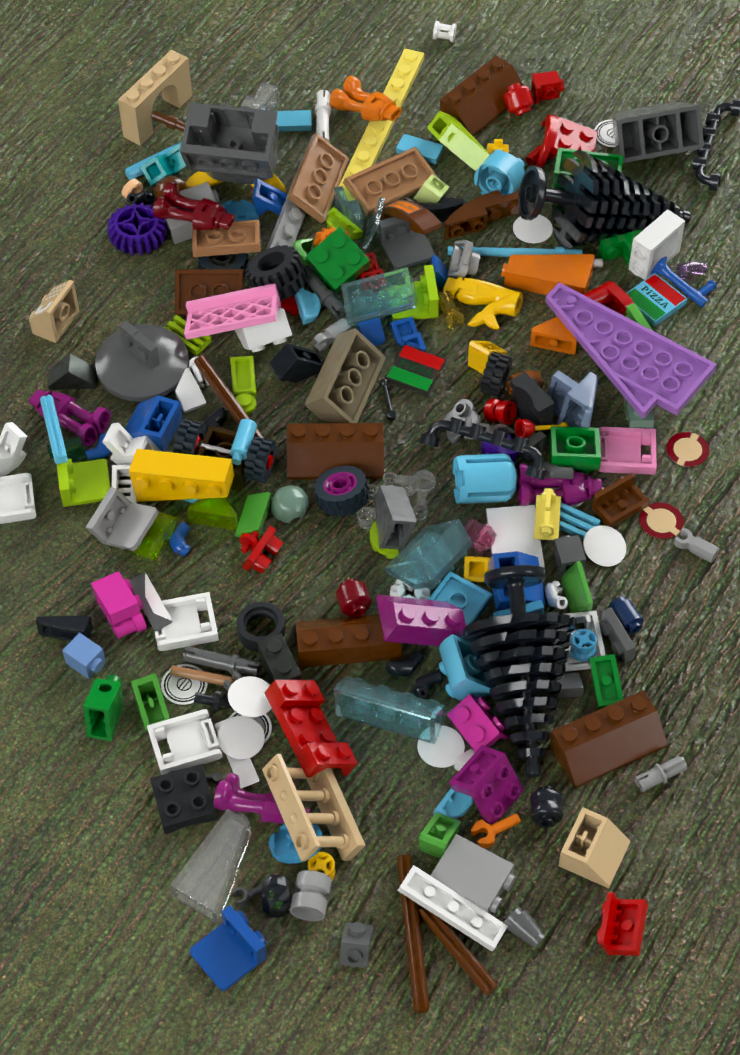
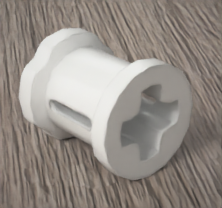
M436 21L433 39H447L453 43L457 24L447 25Z

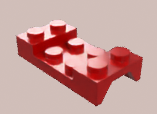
M274 680L264 694L306 777L311 778L327 768H339L343 777L348 776L358 762L348 743L338 742L324 713L320 709L325 699L315 680Z

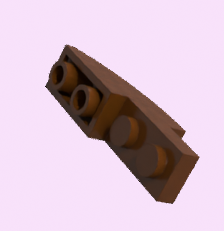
M496 190L466 203L445 221V240L487 229L488 221L519 214V191L502 196L500 191Z

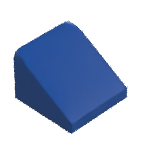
M432 255L431 265L434 267L437 287H444L448 279V268L436 255Z
M379 316L358 323V331L374 346L385 342Z

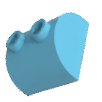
M452 634L439 647L442 658L439 668L449 681L445 686L447 693L452 698L460 701L469 694L478 698L480 696L483 698L490 696L489 690L493 686L485 683L483 673L486 672L483 669L480 670L476 662L480 658L472 653L469 647L471 642Z

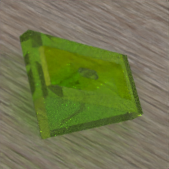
M225 497L200 499L188 506L189 523L233 531L237 529V513Z

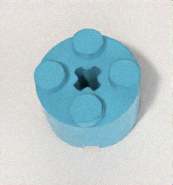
M497 149L476 170L474 183L476 187L479 185L482 195L499 190L502 196L514 193L520 187L525 173V164L520 158Z

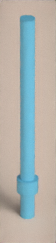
M448 246V255H452L454 246ZM473 247L472 251L479 253L480 256L495 257L582 254L580 249H564V247H555V249Z

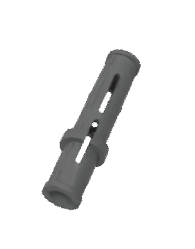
M304 266L308 274L307 285L320 298L321 304L334 314L335 318H342L345 315L342 310L347 313V308L340 302L336 292L326 286L312 270L311 266Z
M186 646L185 651L187 653L184 652L183 662L229 671V674H233V671H236L239 674L258 678L260 675L258 671L261 672V662L240 658V655L236 654L229 656Z

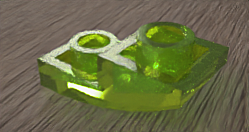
M159 512L154 523L143 538L142 543L136 550L131 552L156 561L164 540H170L178 518Z

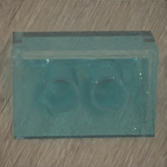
M408 267L341 284L348 325L416 308V289Z
M459 519L427 526L386 566L385 571L416 590L422 588L432 589L440 584V579L445 574L454 569L453 565L458 560L467 555V550L473 545V542Z

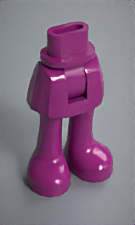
M38 389L29 399V404L35 406L36 411L44 419L40 398L48 394L53 396L59 425L77 436V440L84 446L94 444L98 438V433L103 434L110 422V410L98 407L91 413L77 405L75 398L55 391L52 393L49 390L44 392ZM72 415V416L78 418L79 420H81L82 422H84V424L82 425V424L76 422L75 420L71 419L69 416Z
M518 465L517 490L519 491V506H529L532 503H536V495H541L544 490H538L539 488H559L553 489L556 496H561L562 503L568 506L591 500L592 496L602 488L601 479H591L590 475L586 477L584 473L574 472L573 479L547 478L541 480L525 475L528 465Z
M230 772L227 774L225 781L221 780L214 796L215 809L253 812L261 815L260 821L284 822L271 791L268 794L247 792L240 788L239 776ZM305 808L306 813H311V809Z

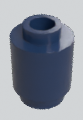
M621 596L609 604L608 608L612 607L627 634L633 635L641 630L644 619L631 600Z

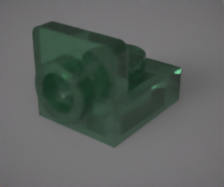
M80 436L64 441L68 459H72V462L86 458ZM51 444L46 445L50 459L54 458Z

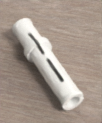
M319 90L316 94L317 105L315 106V114L317 115L316 133L329 142L330 93L325 90V97H323V90Z

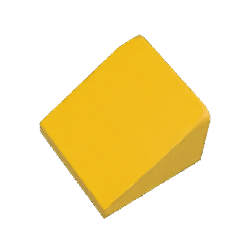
M465 556L464 579L469 582H484V575L489 571L488 563L490 558Z

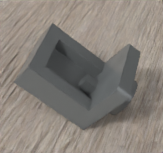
M345 922L341 940L340 965L367 968L373 925H366L360 922Z

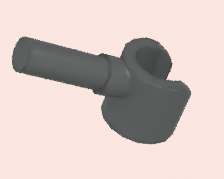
M262 885L247 891L243 887L235 888L232 891L234 898L244 895V898L238 900L236 904L239 907H246L250 903V898L262 893Z

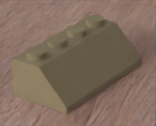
M356 328L337 335L306 400L305 406L320 420L331 423H357L386 356Z

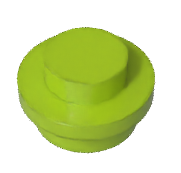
M243 393L235 397L247 415L254 412L257 403L253 395Z

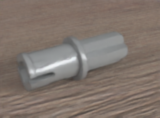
M677 756L661 765L657 763L654 765V768L634 777L636 785L640 788L641 792H644L661 782L665 784L667 779L685 771L687 764L681 756Z

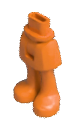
M348 76L345 79L343 90L335 89L330 95L329 102L332 108L340 111L360 112L363 120L394 121L402 112V109L397 107L396 103L385 94L380 92L371 94L362 91L360 80L354 76Z

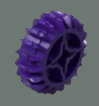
M133 202L132 206L125 204L123 209L117 208L116 213L111 214V219H108L107 233L111 244L114 245L116 250H121L123 254L129 252L131 256L139 253L141 256L143 252L150 254L151 249L158 250V246L163 245V241L167 236V222L165 219L154 217L152 204L145 206L143 202L140 205H136Z

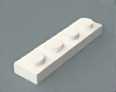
M414 865L397 890L490 951L495 949L508 925Z

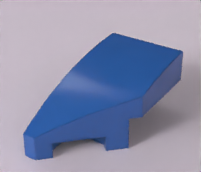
M413 317L390 323V328L397 345L402 347L406 345L426 352L421 332L417 331Z

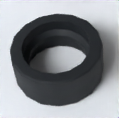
M254 602L243 608L237 617V633L241 644L249 650L258 652L257 642L280 633L284 637L285 620L281 610L268 602ZM266 617L276 623V629L267 636L257 637L247 632L246 625L255 618Z

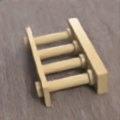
M276 754L262 769L301 861H306L319 847H336L342 861H350L366 846L331 768H327L315 776L307 778L302 768H287L282 755ZM292 779H307L311 790H296ZM301 801H316L321 813H306ZM311 824H326L331 836H316Z

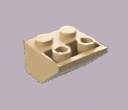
M582 807L563 846L558 866L606 888H610L630 845V840L607 817Z

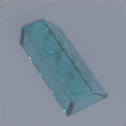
M346 676L334 688L337 716L428 743H436L445 719V705L440 704L438 701L432 699L425 700L408 692H397L384 685L377 686L366 683V681L360 678H349Z

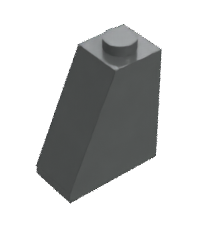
M380 485L374 498L379 548L403 550L416 524L415 514L404 487Z

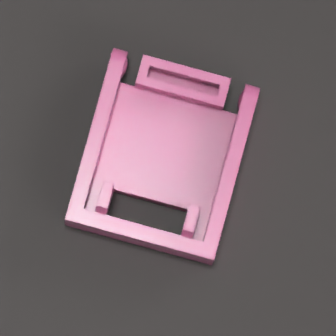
M599 427L601 448L599 472L656 474V429ZM641 445H649L650 455H642L641 459Z

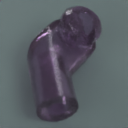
M689 261L679 264L676 268V275L681 279H687L688 272L706 275L707 263Z

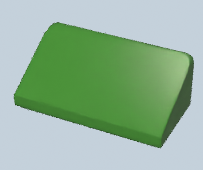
M264 492L247 496L235 537H240L243 533L251 534L253 531L259 533L257 538L259 541L272 502L271 493Z
M577 561L561 577L570 613L592 611L593 606L582 563Z

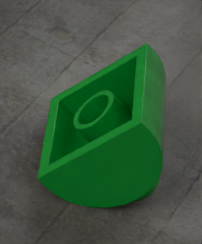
M551 426L549 462L560 467H573V470H579L581 473L599 471L601 464L599 428Z

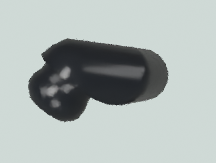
M143 190L138 194L130 193L127 196V202L133 205V202L136 205H140L142 202L144 205L146 203L152 204L155 200L154 193L148 190Z
M219 407L205 419L206 433L209 426L221 428L220 422L228 416L224 408Z
M413 651L407 660L396 659L388 661L386 670L394 676H410L423 661L424 657L420 652Z
M436 670L416 679L412 694L417 701L426 700L431 686L443 682L440 671Z

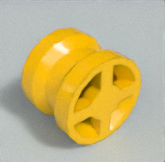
M318 852L308 860V870L323 871L333 881L335 877V861L329 853Z

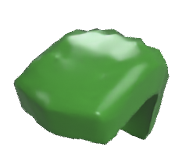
M313 239L297 240L292 246L298 251L304 266L309 265L306 261V252L312 249Z

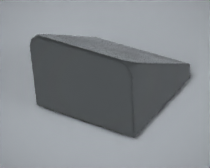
M566 673L561 680L557 681L562 684L561 692L556 695V699L582 697L584 688L579 673Z

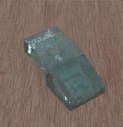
M335 187L334 204L337 210L363 231V214L358 201H348L343 187Z

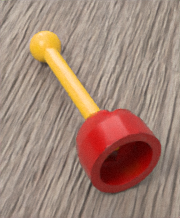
M518 419L515 423V434L518 437L529 438L535 430H550L551 426L568 427V424L561 422L559 425L535 426L531 420Z

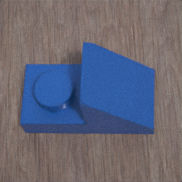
M257 178L254 183L253 202L258 217L267 210L280 215L288 194Z

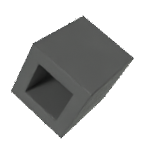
M579 535L562 536L554 539L553 555L559 576L562 577L577 561L582 563L585 571L586 557Z

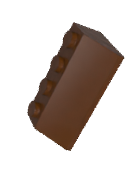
M496 55L440 99V111L454 116L474 137L508 110L503 95L508 92L507 87L515 83L523 86V83L514 67Z
M383 423L287 424V480L318 479L319 475L325 473L326 470L344 465L355 466L357 469H361L367 479H384Z
M380 614L295 622L299 668L401 659L402 643L384 640Z
M644 690L552 730L549 744L574 788L666 748L668 745L658 712Z

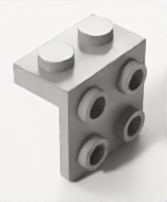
M110 487L86 528L102 544L134 551L142 543L159 511L155 507L132 503L117 488Z

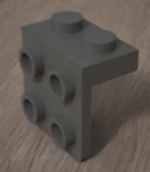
M396 217L378 221V240L393 269L400 270L431 261V257L435 255V252L427 237L411 231L408 221Z

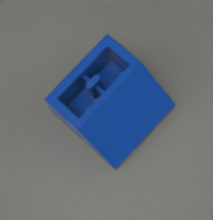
M159 395L143 401L137 405L125 430L133 438L148 436L160 451L166 452L182 421L181 404L179 401Z
M515 551L492 554L488 565L490 571L514 565L539 566V560L536 556ZM542 583L524 588L526 604L542 600L543 605H546ZM492 588L496 611L509 609V590Z

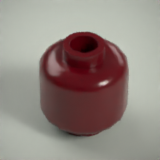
M347 579L339 585L336 591V599L344 615L361 617L372 604L370 593L363 581Z

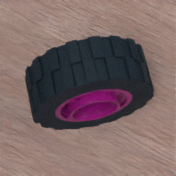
M336 466L326 470L315 481L314 492L319 508L324 513L331 514L332 516L353 514L355 511L362 509L361 507L365 506L370 498L366 475L355 466Z

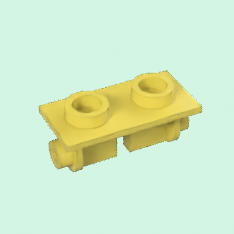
M547 488L541 495H536L534 539L554 540L559 538L561 496H556L553 489Z

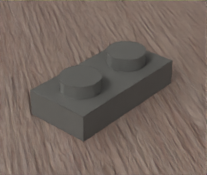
M612 607L603 610L601 622H599L602 634L608 636L614 654L620 656L624 664L633 661L636 649L634 643Z

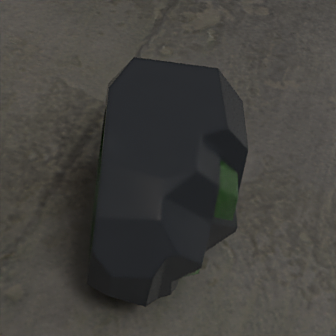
M269 875L262 881L263 911L270 918L284 917L290 912V882L287 877L282 875Z

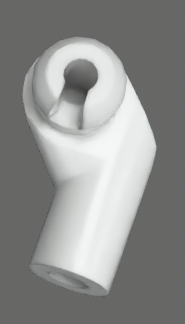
M558 581L547 583L544 590L548 604L559 609L566 608L568 605L567 599L558 595L562 592V588L559 587L561 584Z

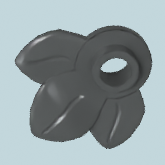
M468 399L458 401L453 410L448 412L442 419L451 421V417L465 420L464 426L472 427L473 423L480 425V416L476 413L474 404ZM446 431L450 442L455 444L461 435Z

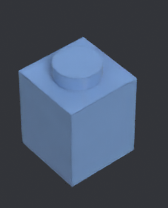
M81 633L62 650L65 663L87 679H90L94 673L100 672L106 662L103 648Z

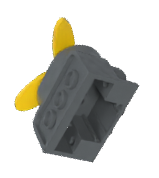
M190 102L180 153L186 166L198 172L190 176L186 181L187 187L191 188L206 182L211 187L225 181L250 184L254 188L255 180L258 178L287 194L285 186L273 173L277 165L279 145L277 141L279 128L276 123L278 112L253 109L249 106L231 107L223 103L211 105Z

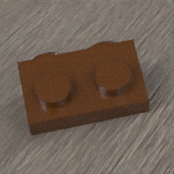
M633 473L625 477H619L612 485L600 488L594 494L592 509L611 528L649 506L650 500L635 485L636 476Z

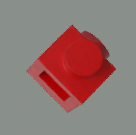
M557 71L532 74L531 91L535 104H540V100L559 98L560 92H564L563 79L559 78Z

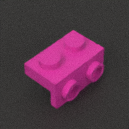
M469 694L447 716L473 750L476 752L482 745L490 747L499 738L506 740L509 735L504 730L503 721L498 716L494 717L489 711L491 709L490 704L481 696L478 698Z

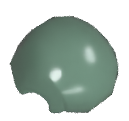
M289 485L281 487L275 492L270 506L271 513L277 520L290 523L294 518L299 517L302 519L310 504L309 497L302 488Z

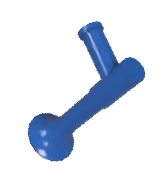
M666 256L661 258L653 267L651 275L656 273L666 277L681 289L685 295L703 308L708 303V299L704 296L716 289V283L709 280L706 285L697 291L668 267Z

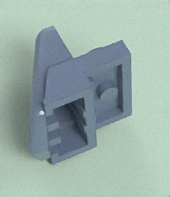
M559 370L553 375L547 394L554 401L553 414L559 417L557 425L561 422H566L568 427L590 428L598 382L596 374L590 372L579 384Z

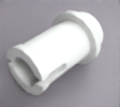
M197 357L192 358L189 361L188 368L193 372L198 386L204 387L203 379L206 386L210 385L194 363Z

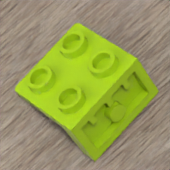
M424 265V275H420V281L388 284L393 321L413 317V320L438 317L439 297L433 265Z
M68 459L66 463L57 464L59 490L63 507L102 502L110 489L106 459L72 463V459Z

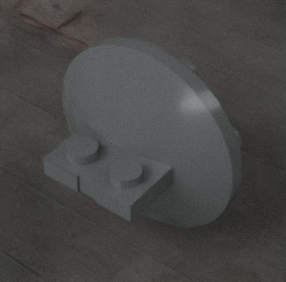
M124 321L119 325L120 330L110 335L98 349L95 359L97 377L108 392L122 400L140 402L158 395L164 397L177 388L185 369L189 367L188 351L181 338L174 332L157 325L139 324L132 326L128 321Z

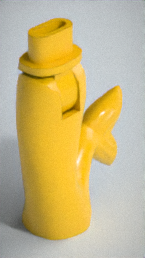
M460 276L457 279L448 277L443 289V293L451 295L452 299H457L464 304L487 305L467 324L472 327L486 324L489 328L497 330L500 327L495 315L502 314L517 317L523 302V294L521 292L479 279H463Z

